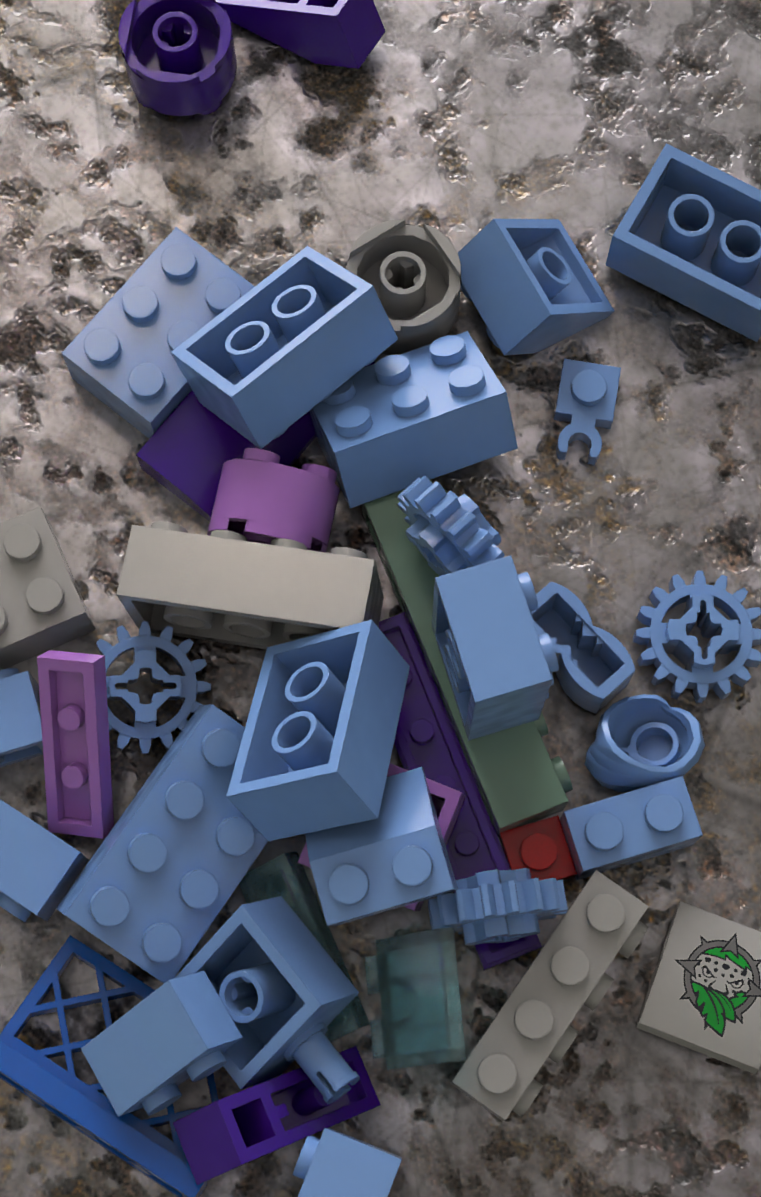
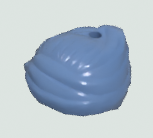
M641 694L625 697L612 704L601 715L595 741L590 745L586 753L585 766L601 786L617 792H630L684 776L699 761L705 747L701 724L692 713L681 708L671 707L666 700L658 695Z

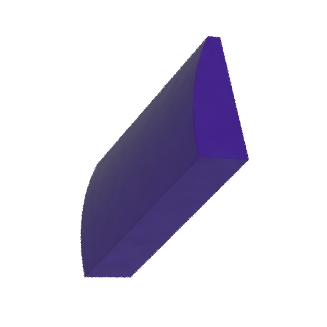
M191 390L139 450L136 456L144 472L210 522L223 463L234 458L243 459L245 448L258 447L200 404L193 390ZM308 411L289 426L281 436L273 439L262 449L278 454L280 456L279 464L292 466L316 438L310 412Z

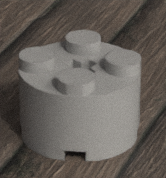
M389 220L377 224L365 231L355 241L350 251L346 269L374 286L398 337V340L382 353L387 356L400 355L429 345L436 339L446 336L458 317L461 290V262L451 241L434 227L424 224V228L405 224V220Z

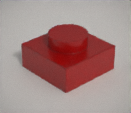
M558 815L509 829L499 834L501 846L511 870L529 868L531 879L539 878V880L549 878L566 880L576 876V869Z

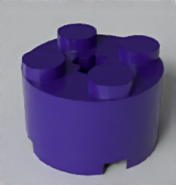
M133 0L126 7L120 20L118 37L128 80L138 102L144 107L171 116L208 115L215 112L220 107L222 99L232 87L237 69L231 21L226 10L224 11L215 0H140L139 2Z

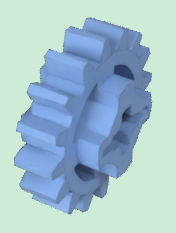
M423 476L422 478L418 477L397 496L400 501L397 505L407 515L404 519L410 525L406 530L409 541L417 547L427 560L428 565L439 576L505 556L503 551L497 547L501 543L499 532L489 524L480 512L479 506L467 495L463 494L458 497L451 490L446 493L440 483L437 481L432 483L427 476Z
M700 570L696 571L691 585H686L684 580L676 574L672 576L668 583L669 594L657 586L652 590L649 599L655 608L641 606L636 619L648 627L635 631L633 643L647 645L648 649L640 654L637 662L639 666L655 665L657 671L651 680L654 686L661 684L666 679L673 683L672 698L678 699L685 688L693 689L695 702L703 703L709 689L713 688L715 694L721 700L725 699L731 693L729 680L743 687L751 678L750 673L744 666L757 668L761 663V653L752 648V646L761 644V629L752 628V624L761 615L760 607L745 609L742 602L746 598L748 591L742 588L734 594L727 592L728 577L725 575H721L713 586L706 584L705 575ZM686 602L684 615L680 619H669L667 623H662L663 617L675 606ZM714 605L724 611L731 620H727ZM696 621L697 627L701 630L702 637L711 638L703 651L698 646L697 637L689 635ZM731 651H737L734 660L728 666L713 672V666L716 663L715 657L718 654H729ZM667 654H673L685 666V669L674 663Z
M142 621L138 636L134 637L130 636L123 625L119 626L116 629L118 640L116 645L112 646L107 641L99 639L96 642V647L101 655H105L106 672L119 656L130 650L134 651L133 664L122 675L106 676L107 700H120L133 712L134 727L120 721L108 707L109 732L113 729L119 733L116 748L120 750L125 748L130 738L138 740L141 754L149 753L151 739L159 738L161 744L168 750L173 743L171 732L175 729L181 732L188 722L186 719L188 715H193L199 705H202L195 701L196 695L211 690V683L197 681L196 673L200 672L207 665L206 660L196 659L190 661L186 655L194 642L189 638L178 646L171 642L173 627L167 625L161 632L160 637L151 636V628L148 621ZM156 650L172 658L179 666L183 676L169 675L156 662ZM146 672L150 673L152 683L161 684V687H173V689H163L162 692H156L152 695L150 704L140 703L138 693L128 692V689H116L115 687H126L127 684L136 683L139 674ZM184 699L178 713L167 723L156 727L157 710L167 700Z
M529 868L516 870L495 869L478 872L474 876L456 880L458 890H455L456 893L437 895V898L427 900L432 933L446 935L458 932V934L464 935L465 945L468 946L483 943H504L519 940V938L540 934L538 920L554 919L557 915L566 914L568 911L563 880H556V878L539 880V878L531 879Z

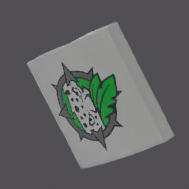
M680 901L673 913L659 963L651 976L636 1028L756 1074L761 1065V932Z

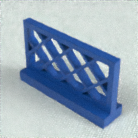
M70 935L0 1034V1079L175 1196L200 1197L208 1181L199 1185L196 1184L173 1122L203 1107L175 1113L174 1106L171 1104L166 1107L167 1115L140 1120L131 1113L118 1117L109 1099L101 1094L104 1090L100 1083L88 1085L76 1077L72 1053L81 1052V1048L92 1039L70 1043L64 1010L101 1002L105 1025L108 1028L112 1024L108 1001L133 995L143 1000L155 990ZM75 956L96 970L99 992L62 999L59 977ZM104 976L121 987L106 990ZM53 987L55 1001L41 1004ZM53 1012L58 1013L63 1045L35 1050L17 1038L31 1017ZM65 1055L67 1071L48 1058ZM212 1073L206 1077L211 1103L219 1100L214 1074ZM170 1124L172 1140L155 1130L154 1127Z

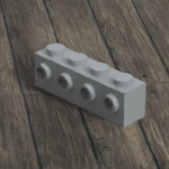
M595 870L450 1084L501 1121H505L511 1111L522 1117L543 1087L534 1077L546 1059L549 1057L558 1064L579 1032L571 1027L570 1023L584 1004L593 1011L614 981L605 971L619 952L626 958H629L644 937L649 927L639 920L649 906Z

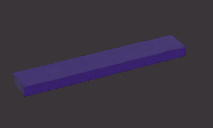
M405 612L380 621L378 628L410 666L394 740L402 766L408 771L423 767L426 778L458 790L466 796L446 845L455 880L465 879L476 875L478 872L488 870H511L434 679L428 670L411 623H409ZM537 934L510 942L475 944L474 947L485 971L541 949L542 945Z

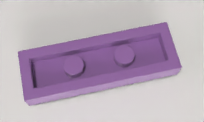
M48 650L37 657L48 831L104 839L114 827L105 655Z

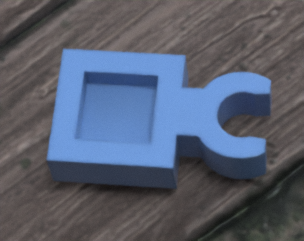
M564 359L554 420L570 422V424L559 435L556 446L558 459L565 460L568 445L573 441L579 440L586 443L589 448L588 464L595 465L602 448V439L595 427L611 429L621 372L620 367Z

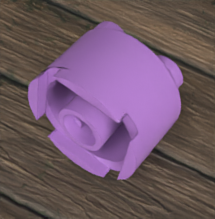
M245 448L243 459L234 458L223 463L207 535L210 536L213 530H228L245 536L249 542L270 544L272 539L285 538L304 544L307 550L326 552L340 488L335 484L337 472L329 467L317 464H303L302 468L298 469L279 464L280 456L274 452L258 448Z

